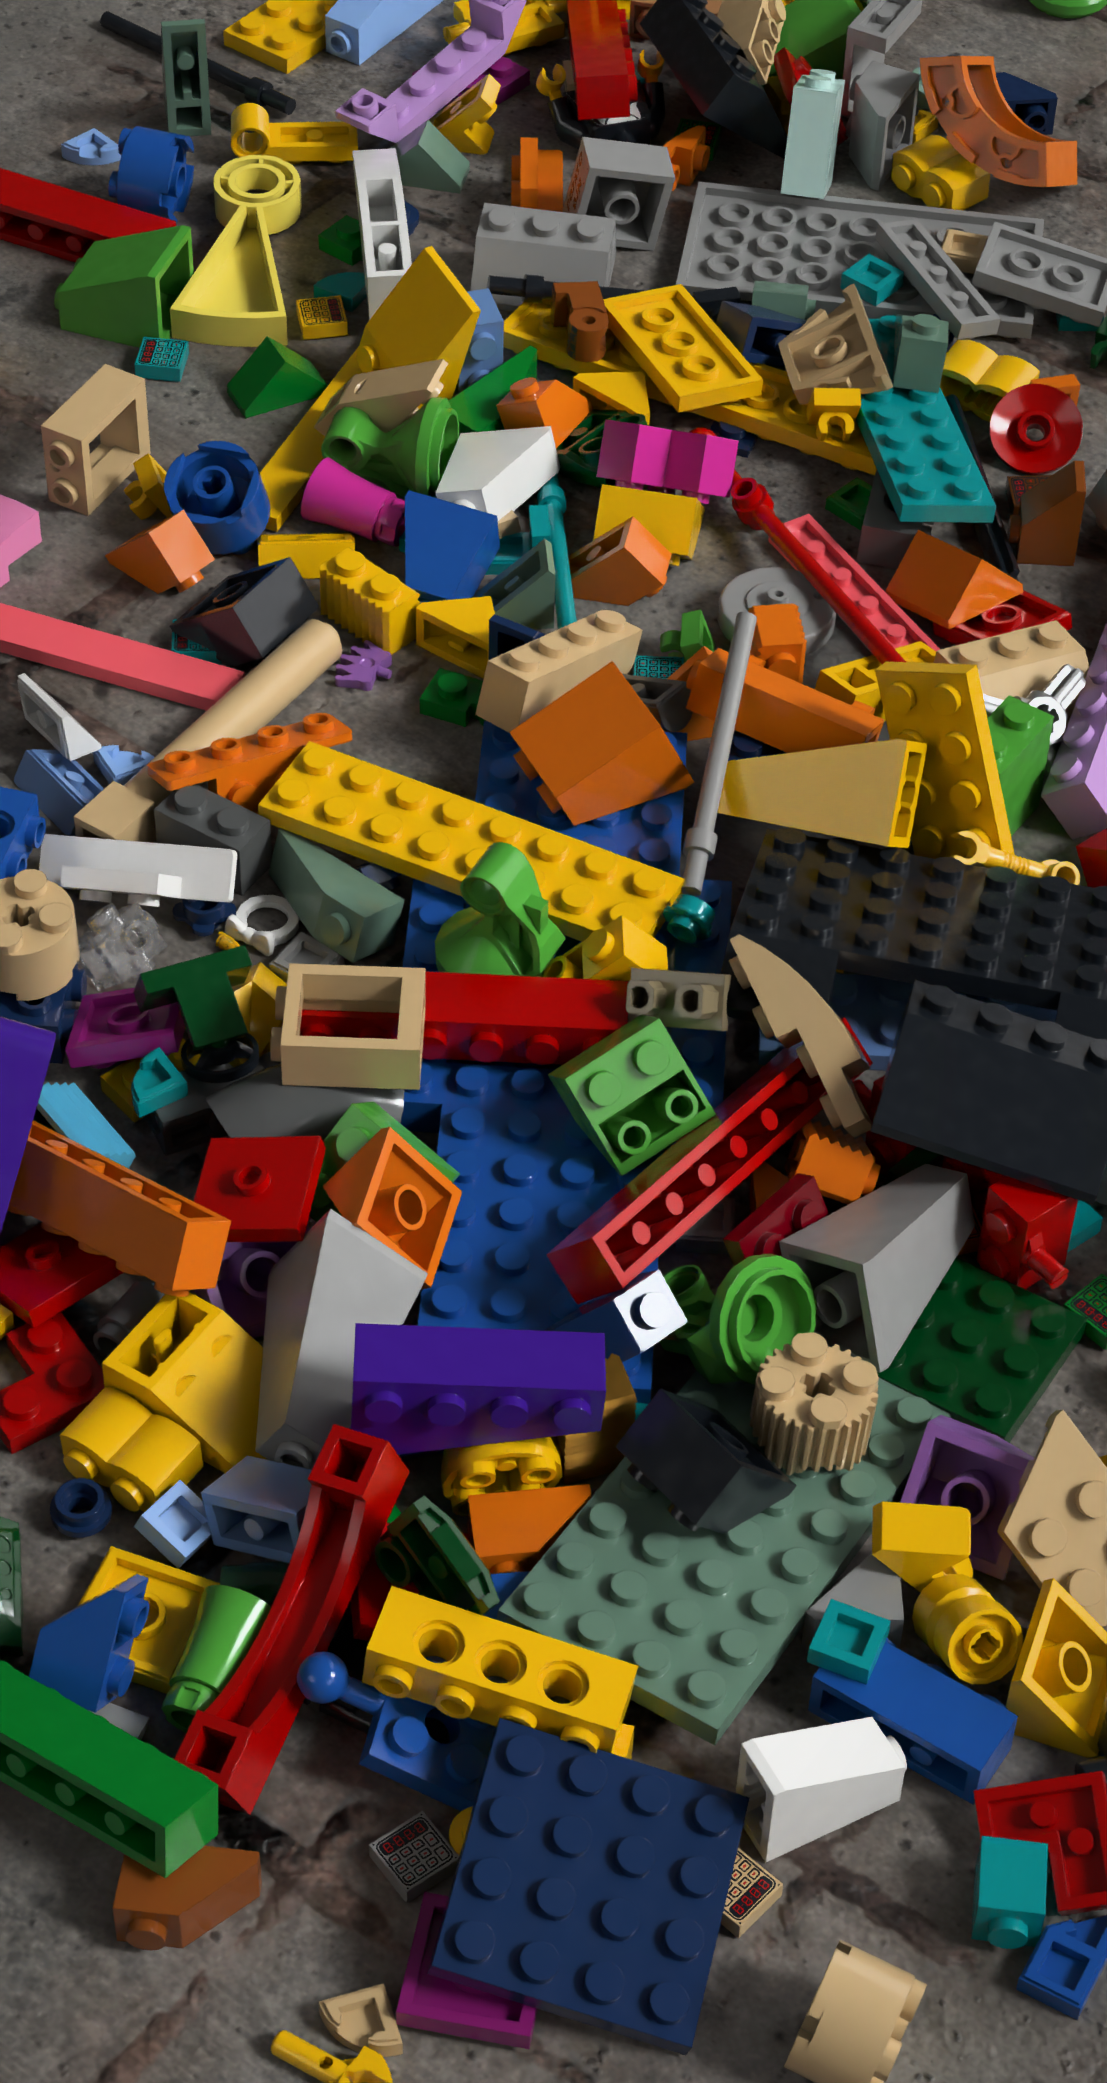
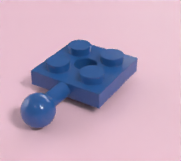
M327 1651L315 1652L303 1660L298 1669L297 1683L301 1693L308 1700L319 1704H327L341 1699V1701L373 1715L359 1765L459 1811L474 1805L495 1726L468 1717L464 1719L453 1718L443 1714L435 1706L407 1697L392 1698L386 1696L375 1687L350 1677L344 1661L334 1653ZM425 1657L427 1660H429V1661H431V1662L439 1663V1662H436V1661H434V1660H432V1659H430V1658H428V1657ZM425 1718H435L445 1725L450 1738L448 1744L439 1743L430 1737L425 1727Z

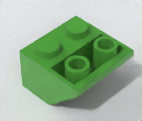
M639 1015L548 1074L576 1123L621 1176L716 1115L660 1018Z

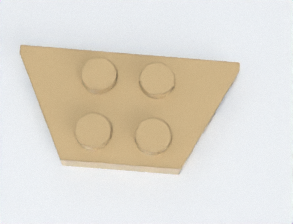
M854 283L842 290L845 301L827 315L826 311L820 308L807 319L803 326L792 331L778 343L793 392L800 405L809 402L813 388H860L861 395L893 388L863 302Z
M1056 1410L1049 1416L1045 1427L1048 1428L1034 1460H1029L1019 1481L1020 1491L1013 1503L1009 1504L997 1532L1040 1590L1044 1580L1054 1578L1101 1627L1107 1626V1467L1064 1410Z

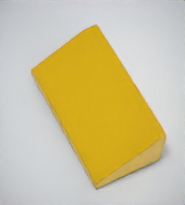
M352 533L261 535V537H258V565L262 566L291 557L303 579L320 578L319 569L321 564L347 547L355 551L354 535Z

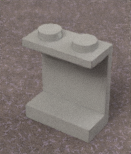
M871 0L848 26L843 71L845 85L841 116L849 118L853 112L854 101L850 100L849 93L855 76L862 75L872 61L884 64L886 52L921 14L922 0Z

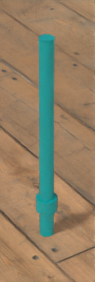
M557 473L540 488L537 493L538 505L548 504L555 568V610L557 626L560 629L576 622L577 619L563 514L567 508L564 490L559 487Z

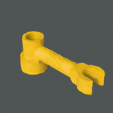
M962 831L951 835L954 839L964 841L968 847L966 858L958 855L950 856L960 860L963 864L985 868L1000 866L1009 868L1021 875L1037 878L1056 876L1067 880L1070 884L1079 885L1080 883L1079 870L1071 862H1060L1054 859L1036 862L1024 857L1022 858L1021 856L990 847L989 844L981 842L979 836L971 831Z

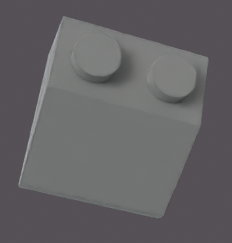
M872 61L862 75H856L851 84L849 98L854 101L853 112L847 122L846 136L850 137L849 157L870 189L879 191L892 174L893 153L912 144L920 74Z

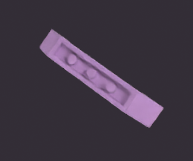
M469 0L471 26L386 99L362 88L335 111L336 118L369 134L397 143L433 117L506 53L527 0Z

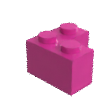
M605 419L596 477L615 480V486L643 490V486L648 485L647 491L675 495L676 490H681V496L694 497L703 504H709L710 495L730 498L739 440Z

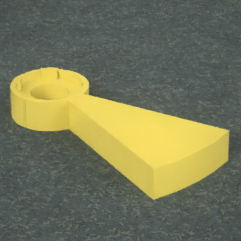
M268 155L242 156L226 162L214 175L216 218L225 228L170 308L172 338L220 346L258 347L268 336L283 346L288 345L287 316L269 235L288 229L298 220L302 209L301 179L295 167L287 161H283V159ZM256 189L268 191L260 194L248 193V191Z

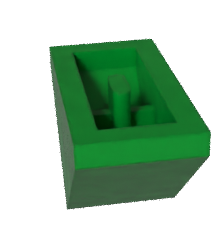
M266 336L227 384V393L246 419L318 398L328 384L311 361Z

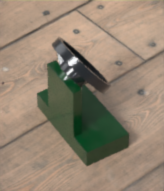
M245 945L140 973L133 993L140 1012L177 1002L189 1039L186 1040L181 1048L182 1067L189 1076L199 1081L209 1083L234 1081L248 1075L258 1065L260 1058L258 1042L247 1031L232 989L234 986L245 983L252 967V962ZM203 1049V1053L196 1065H193L188 1060L189 1054L192 1050ZM235 1058L248 1059L243 1064L231 1069L207 1070L212 1065L227 1064Z

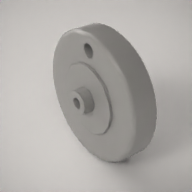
M766 567L742 573L725 585L719 597L718 624L724 636L731 642L736 616L739 612H748L749 608L757 605L793 603L798 606L800 619H802L801 625L807 640L806 655L821 648L830 639L835 627L836 612L800 571L781 567Z

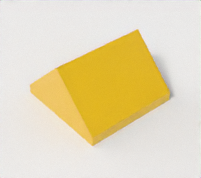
M1054 1578L1043 1581L1011 1680L1006 1708L1018 1715L1014 1735L1083 1757H1095L1099 1753L1097 1743L1107 1712V1632Z

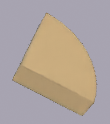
M384 1983L319 2001V2013L324 2025L331 2035L347 2048L360 2053L365 2045L383 2057L403 2054L402 2039Z

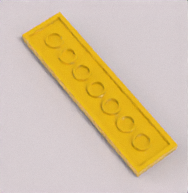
M311 741L305 745L258 804V814L269 819L273 826L462 896L460 886L463 879L486 849L496 842L508 843L520 850L530 863L535 873L543 899L548 900V918L560 929L563 935L581 942L587 939L595 930L602 929L621 915L654 938L666 921L663 916L665 907H671L676 897L683 894L682 885L685 879Z

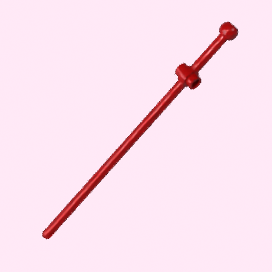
M698 427L689 431L690 433L717 436L712 430L704 427ZM734 469L730 493L733 498V509L741 522L748 524L753 530H764L881 664L886 661L906 662L779 520L773 511L774 502L765 486L758 484L753 478H742Z

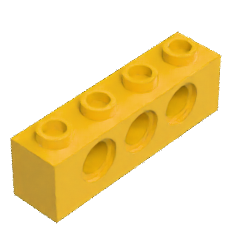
M391 1586L366 1649L362 1683L374 1686L380 1693L392 1698L407 1697L435 1706L440 1712L453 1718L464 1719L468 1717L496 1726L499 1718L559 1736L561 1740L566 1742L571 1740L587 1745L590 1751L596 1754L598 1749L609 1753L613 1752L631 1699L638 1666ZM438 1656L447 1662L434 1663L425 1657ZM499 1676L509 1682L495 1683L486 1677ZM561 1696L568 1699L571 1703H556L548 1697Z

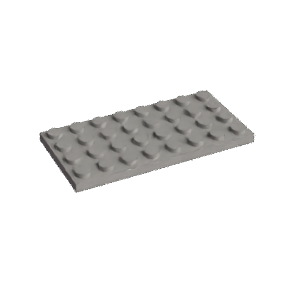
M698 182L676 285L682 284L690 295L698 291L737 287L741 300L752 301L755 280L809 285L808 299L816 300L815 313L821 308L828 315L845 301L842 294L843 289L840 288L842 273L866 255L871 254L899 269L875 239L879 223L918 219L941 247L947 229L989 237L994 222L1043 237L1044 219L827 195L824 199L780 194L781 190ZM962 272L972 283L974 274ZM905 275L903 287L877 306L862 300L868 319H880L885 315L896 316L897 314L908 316L936 314ZM974 286L1001 318L998 332L994 335L1004 338L1031 339L1035 308L1027 303L1003 295L990 294L984 289Z

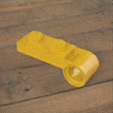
M255 103L241 104L231 114V148L239 158L247 155H268L283 159V161H287L290 164H298L303 161L342 163L353 161L352 151L358 150L357 128L346 122L269 123L267 111Z

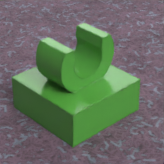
M701 609L682 613L681 631H666L660 637L661 652L677 650V652L668 653V657H684V663L703 646L713 652L715 651V643Z

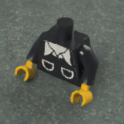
M644 50L640 53L637 70L640 76L646 79V83L642 85L640 80H637L638 101L630 102V117L578 120L575 90L563 92V96L560 90L566 79V71L560 64H556L552 71L554 81L546 76L544 68L541 69L536 81L538 91L550 98L547 106L558 138L578 150L582 137L650 145V139L657 137L666 115L663 83L658 82V77L664 65V59L659 51H657L656 65H649L645 62Z

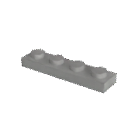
M918 219L878 224L875 236L876 241L899 269L904 271V275L939 318L943 321H949L948 329L957 340L974 339L980 336L997 334L1001 318Z

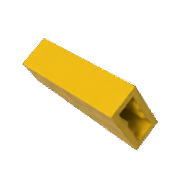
M892 739L731 760L727 764L718 813L886 847L909 848L928 743Z

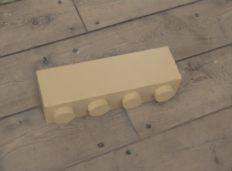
M602 609L488 660L475 715L510 732L611 661L614 662L622 674L631 675L643 630L626 622L625 617L620 613Z

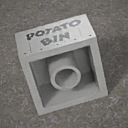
M582 137L563 212L615 218L616 247L654 251L675 181L668 148Z

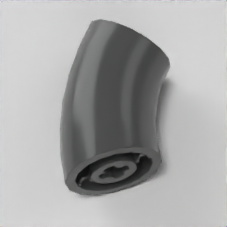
M281 1064L234 1081L205 1099L230 1138L321 1136L324 1141L352 1103L375 1102L401 1123L405 1089L282 1085Z

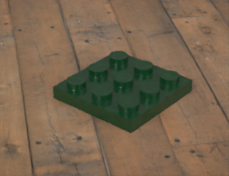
M956 1257L889 1368L880 1373L877 1372L879 1378L917 1397H921L930 1404L952 1414V1419L997 1435L1010 1443L1085 1334L1087 1318Z

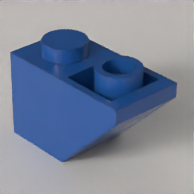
M136 1574L40 1628L29 1677L46 1687L55 1689L65 1698L94 1713L115 1698L122 1697L131 1683L135 1669V1662L129 1659L133 1639L141 1633L149 1613V1601L144 1600L148 1577Z

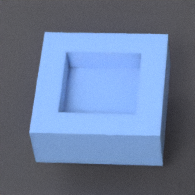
M181 1480L147 1509L134 1525L177 1568H180L212 1537L203 1501Z

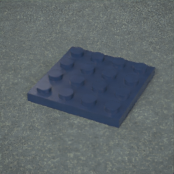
M499 1718L493 1732L427 1974L687 2055L692 2048L750 1797L598 1749L595 1754L590 1751L587 1745L571 1740L566 1742L561 1740L559 1736Z

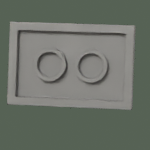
M994 222L971 284L984 289L990 294L1003 295L1027 303L1033 308L1045 309L1067 316L1075 322L1088 323L1099 327L1107 306V258Z

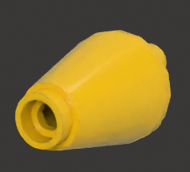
M551 1437L444 1449L440 1474L443 1494L451 1501L452 1512L460 1516H467L468 1495L555 1487L563 1477L560 1455Z

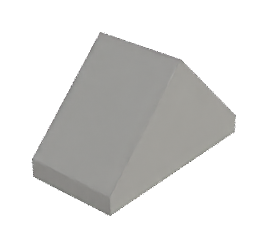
M871 1553L805 1613L801 1647L807 1652L831 1599L890 1620L887 1638L899 1649L904 1624L901 1578Z

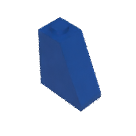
M408 490L405 495V584L421 594L418 598L421 603L473 598L500 549L497 516Z

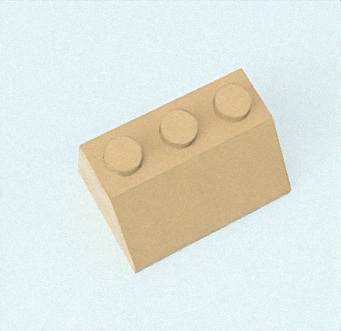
M1056 620L937 650L933 662L977 665L982 694L1005 700L1009 695L1026 698L1031 691H1042L1063 665L1069 664L1074 668H1079L1084 673V679L1089 669L1086 650ZM1080 692L1065 709L1067 720L1062 736L1066 731Z

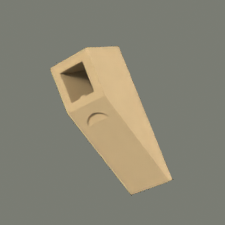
M722 0L717 15L724 24L721 30L740 46L738 54L756 68L757 72L754 76L760 85L766 84L771 66L774 63L776 48L780 42L782 27L786 20V10L782 0Z
M444 359L356 374L330 398L314 428L325 436L334 415L339 409L355 407L367 413L381 431L389 432L411 418L419 410L418 406L420 404L424 405L430 398L438 397L444 387V384L439 380L448 362Z

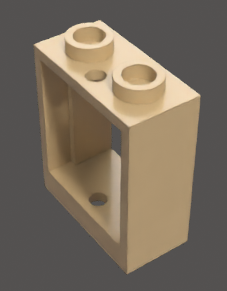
M104 364L41 425L49 501L89 516L135 470L133 463L146 454H151L145 378ZM100 434L101 444L90 453L89 443Z
M289 963L287 986H277L275 997V1019L283 1020L282 1027H272L270 1049L271 1061L281 1062L282 1085L420 1090L426 1011V968ZM302 1009L399 1013L397 1039L300 1036Z

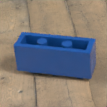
M888 1638L867 1684L819 1667L812 1678L808 1711L831 1724L873 1717L885 1737L890 1735L897 1740L904 1752L909 1769L972 1805L975 1804L973 1790L985 1789L1011 1750L1018 1715L1009 1711L995 1697L979 1694L952 1679L941 1667L931 1663H923L898 1649Z

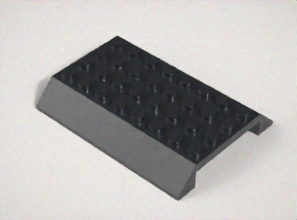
M793 828L767 829L730 929L721 974L731 975V985L727 996L728 1017L757 1022L752 1009L760 1005L752 986L745 990L741 987L729 962L730 959L737 956L730 939L740 934L765 947L790 965L810 983L830 1007L836 970H843L912 984L917 980L929 985L945 986L954 992L1056 1010L1055 1023L1061 1025L1064 1029L1095 1039H1107V886L1092 888L1070 884L1067 880L1056 876L1037 878L1017 874L1006 867L983 868L966 865L952 857L933 859L911 855L908 851L897 847L879 849L858 845L855 841L846 838H833L829 840L807 836L802 831Z

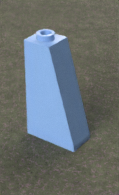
M338 0L325 15L326 52L361 65L443 0Z

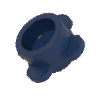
M182 899V902L175 904L172 910L175 920L185 921L193 928V933L201 937L212 935L214 930L222 922L226 921L227 917L231 914L236 916V906L231 902L222 903Z

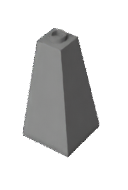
M924 1164L779 1241L782 1257L797 1263L810 1280L816 1299V1327L814 1333L823 1336L829 1347L838 1344L841 1351L851 1350L852 1357L860 1356L862 1360L873 1364L879 1373L889 1368L975 1227L967 1173Z
M332 1209L304 1235L303 1241H298L272 1267L268 1279L255 1451L270 1461L311 1470L333 1424L346 1428L351 1426L355 1323L403 1325L428 1275L427 1272L367 1232L352 1225V1222Z

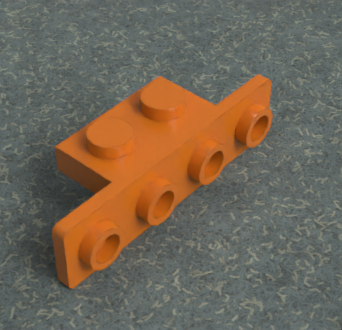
M520 137V155H512L511 206L563 212V152L561 150L538 149V138Z
M313 713L305 716L301 722L286 726H265L260 728L257 734L239 739L221 738L213 741L210 747L191 752H170L164 756V759L147 764L148 775L167 791H174L208 781L209 791L258 814V804L309 741L329 748L352 741V729L330 714Z

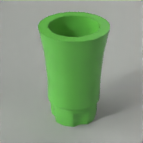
M211 1585L203 1590L194 1625L183 1654L169 1681L170 1690L161 1708L166 1715L165 1719L169 1723L187 1733L197 1710L204 1712L214 1702L250 1650L269 1614L270 1605L246 1591L231 1586Z

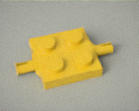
M469 0L454 2V18L459 24L443 28L446 43L450 44L471 26ZM527 0L506 53L503 56L532 46H542L547 42L563 38L565 23L556 13L567 10V0Z

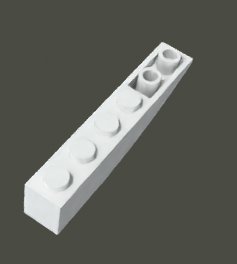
M395 148L352 151L369 320L412 265L402 181Z

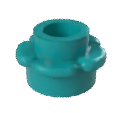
M680 894L676 897L671 907H665L663 916L669 922L667 929L677 939L687 943H694L697 938L704 940L711 936V924L715 918V912L703 900L692 895Z

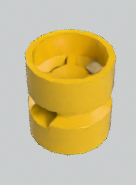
M964 1574L944 1575L928 1584L914 1603L912 1620L915 1632L959 1679L970 1684H989L1006 1675L1019 1659L1024 1640L1021 1625L975 1579Z

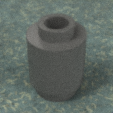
M135 1282L99 1320L97 1325L98 1331L94 1334L93 1341L97 1350L105 1359L165 1295L154 1288L155 1283Z

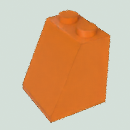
M613 661L509 732L521 749L513 755L518 765L530 781L537 776L541 778L543 784L538 786L536 790L553 814L562 809L574 826L686 789L695 783L661 725Z

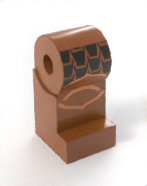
M598 281L553 283L550 318L553 327H566L568 333L567 354L574 360L581 362H595L603 359L606 355L605 333L608 329L609 319Z

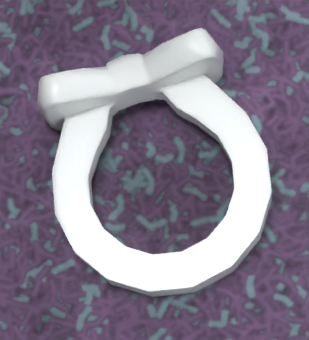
M259 895L249 898L240 905L236 916L231 914L227 917L225 923L226 935L231 936L235 940L243 941L248 945H253L265 956L272 955L275 946L284 944L292 939L299 929V917L286 898L276 895ZM275 908L285 913L288 921L280 929L256 931L248 927L247 918L250 913L257 909Z

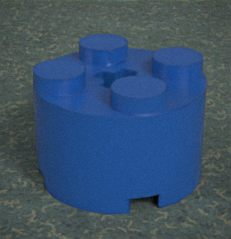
M136 126L133 129L124 128L121 131L118 142V151L121 154L119 170L113 171L110 176L109 197L117 198L118 204L174 220L177 223L178 220L173 214L175 211L184 212L193 182L194 166L186 164V152L194 153V144L191 137Z
M208 441L197 445L199 450L186 457L184 453L177 457L166 473L164 492L171 513L174 515L184 509L211 554L233 553L241 555L247 553L253 548L255 540L264 531L270 517V501L259 469L249 454L236 444L226 441Z

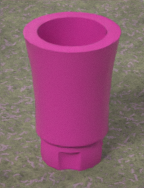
M327 457L317 465L308 480L301 502V516L304 520L330 525L355 533L373 542L379 540L385 544L398 547L399 538L405 531V500L397 498L394 492L367 481L330 457Z

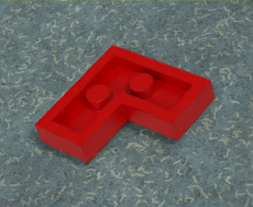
M61 1312L36 1328L27 1323L6 1333L9 1350L28 1375V1377L0 1390V1438L11 1454L66 1428L105 1388L103 1369Z
M1103 1771L973 1790L980 1839L982 1836L1048 1843L1057 1908L1061 1916L1107 1909V1783Z

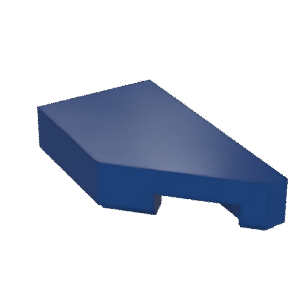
M1107 1915L1074 1923L1071 1919L1047 1925L1018 1979L1016 1990L1078 2020L1107 1963Z

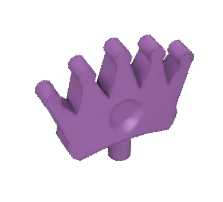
M369 640L364 641V648L352 646L350 648L351 655L342 654L340 664L336 665V687L370 691L378 676L390 679L392 676V670L387 669L392 665L391 653L382 650Z

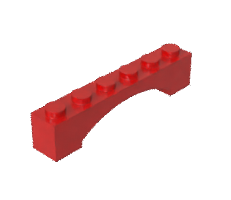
M333 1424L307 1479L311 1487L303 1523L288 1569L269 1614L250 1650L228 1684L204 1712L197 1710L174 1760L194 1771L201 1772L209 1780L218 1784V1804L251 1815L305 1699L297 1683L298 1669L303 1660L315 1652L327 1651L410 1473L387 1440Z

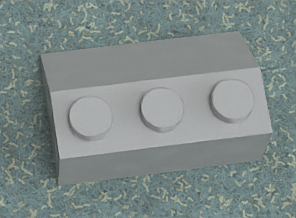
M484 203L476 234L470 291L487 289L489 275L524 278L525 274L544 276V281H598L599 286L609 287L616 258V219ZM492 294L499 310L514 312L523 303L522 297Z

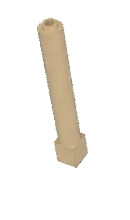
M316 619L307 620L149 763L162 760L166 754L173 751L191 752L210 747L213 741L221 738L239 739L257 734L260 728L265 727L341 657L342 645L338 632L328 623ZM146 765L124 785L112 781L75 814V834L77 837L153 843L156 841L154 809L172 791H167L148 775Z

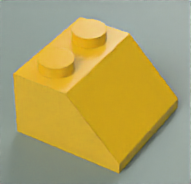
M602 484L593 540L633 516L672 553L669 566L679 567L680 558L693 559L705 507L694 497Z

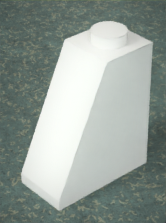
M551 426L460 433L436 490V497L496 515L498 521L511 510L514 512L560 470Z
M873 1717L752 1738L741 1743L736 1793L750 1797L743 1827L765 1863L900 1801L904 1773L907 1770L904 1752L894 1737L890 1735L885 1737Z

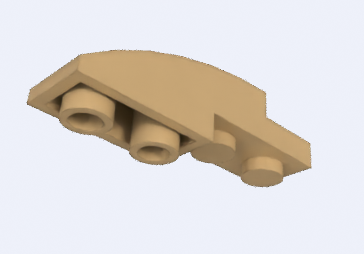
M740 934L731 938L730 942L737 954L736 957L729 960L731 968L741 987L745 990L752 986L760 1005L753 1008L752 1011L764 1036L768 1039L775 1035L786 1049L802 1041L804 1042L803 1045L796 1048L797 1054L810 1078L817 1075L820 1076L828 1094L819 1099L834 1128L843 1125L844 1129L854 1138L871 1130L872 1122L851 1080L852 1077L871 1067L842 1020L810 983L782 959L765 947Z

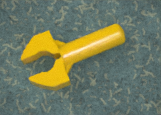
M287 2030L278 2032L271 2043V2053L274 2056L323 2083H393L390 2070L383 2056L365 2045L356 2058L340 2060Z

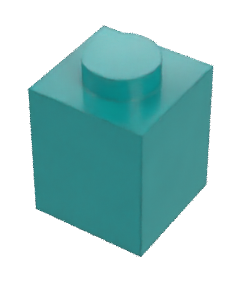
M989 1836L981 1837L974 1873L971 1939L989 1941L992 1945L1004 1949L1036 1946L1040 1939L1046 1914L1048 1843Z

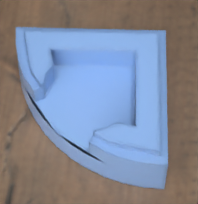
M95 128L61 144L62 157L73 163L105 165L121 159L118 144Z
M118 745L102 746L100 750L93 752L94 762L109 784L112 781L121 785L126 784L155 758L145 751H141V754L120 751Z

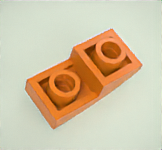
M698 125L690 128L663 145L668 148L675 174L672 191L675 190L677 184L691 186L698 172L705 171L710 157V146L705 145L706 127Z

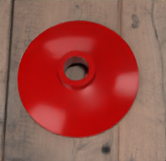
M1044 384L1023 385L1008 392L995 406L989 425L990 441L997 456L1010 468L1030 475L1047 474L1062 468L1074 457L1082 440L1083 421L1074 401L1061 390ZM1033 428L1039 429L1043 433V438L1039 441H1032L1027 437L1026 432Z

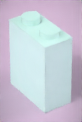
M811 69L809 75H802L793 87L780 194L824 199L832 185L845 80L835 79L836 73L833 71Z

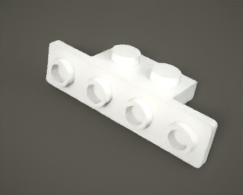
M45 834L41 844L39 871L46 875L47 880L54 882L63 889L80 890L79 900L111 903L112 893L128 894L127 904L159 907L160 897L230 903L234 897L237 852L232 849Z

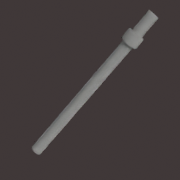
M739 612L736 616L693 828L687 830L683 846V854L687 858L682 877L685 879L682 885V893L695 897L701 895L707 862L714 858L718 836L714 833L757 621V617L750 612Z

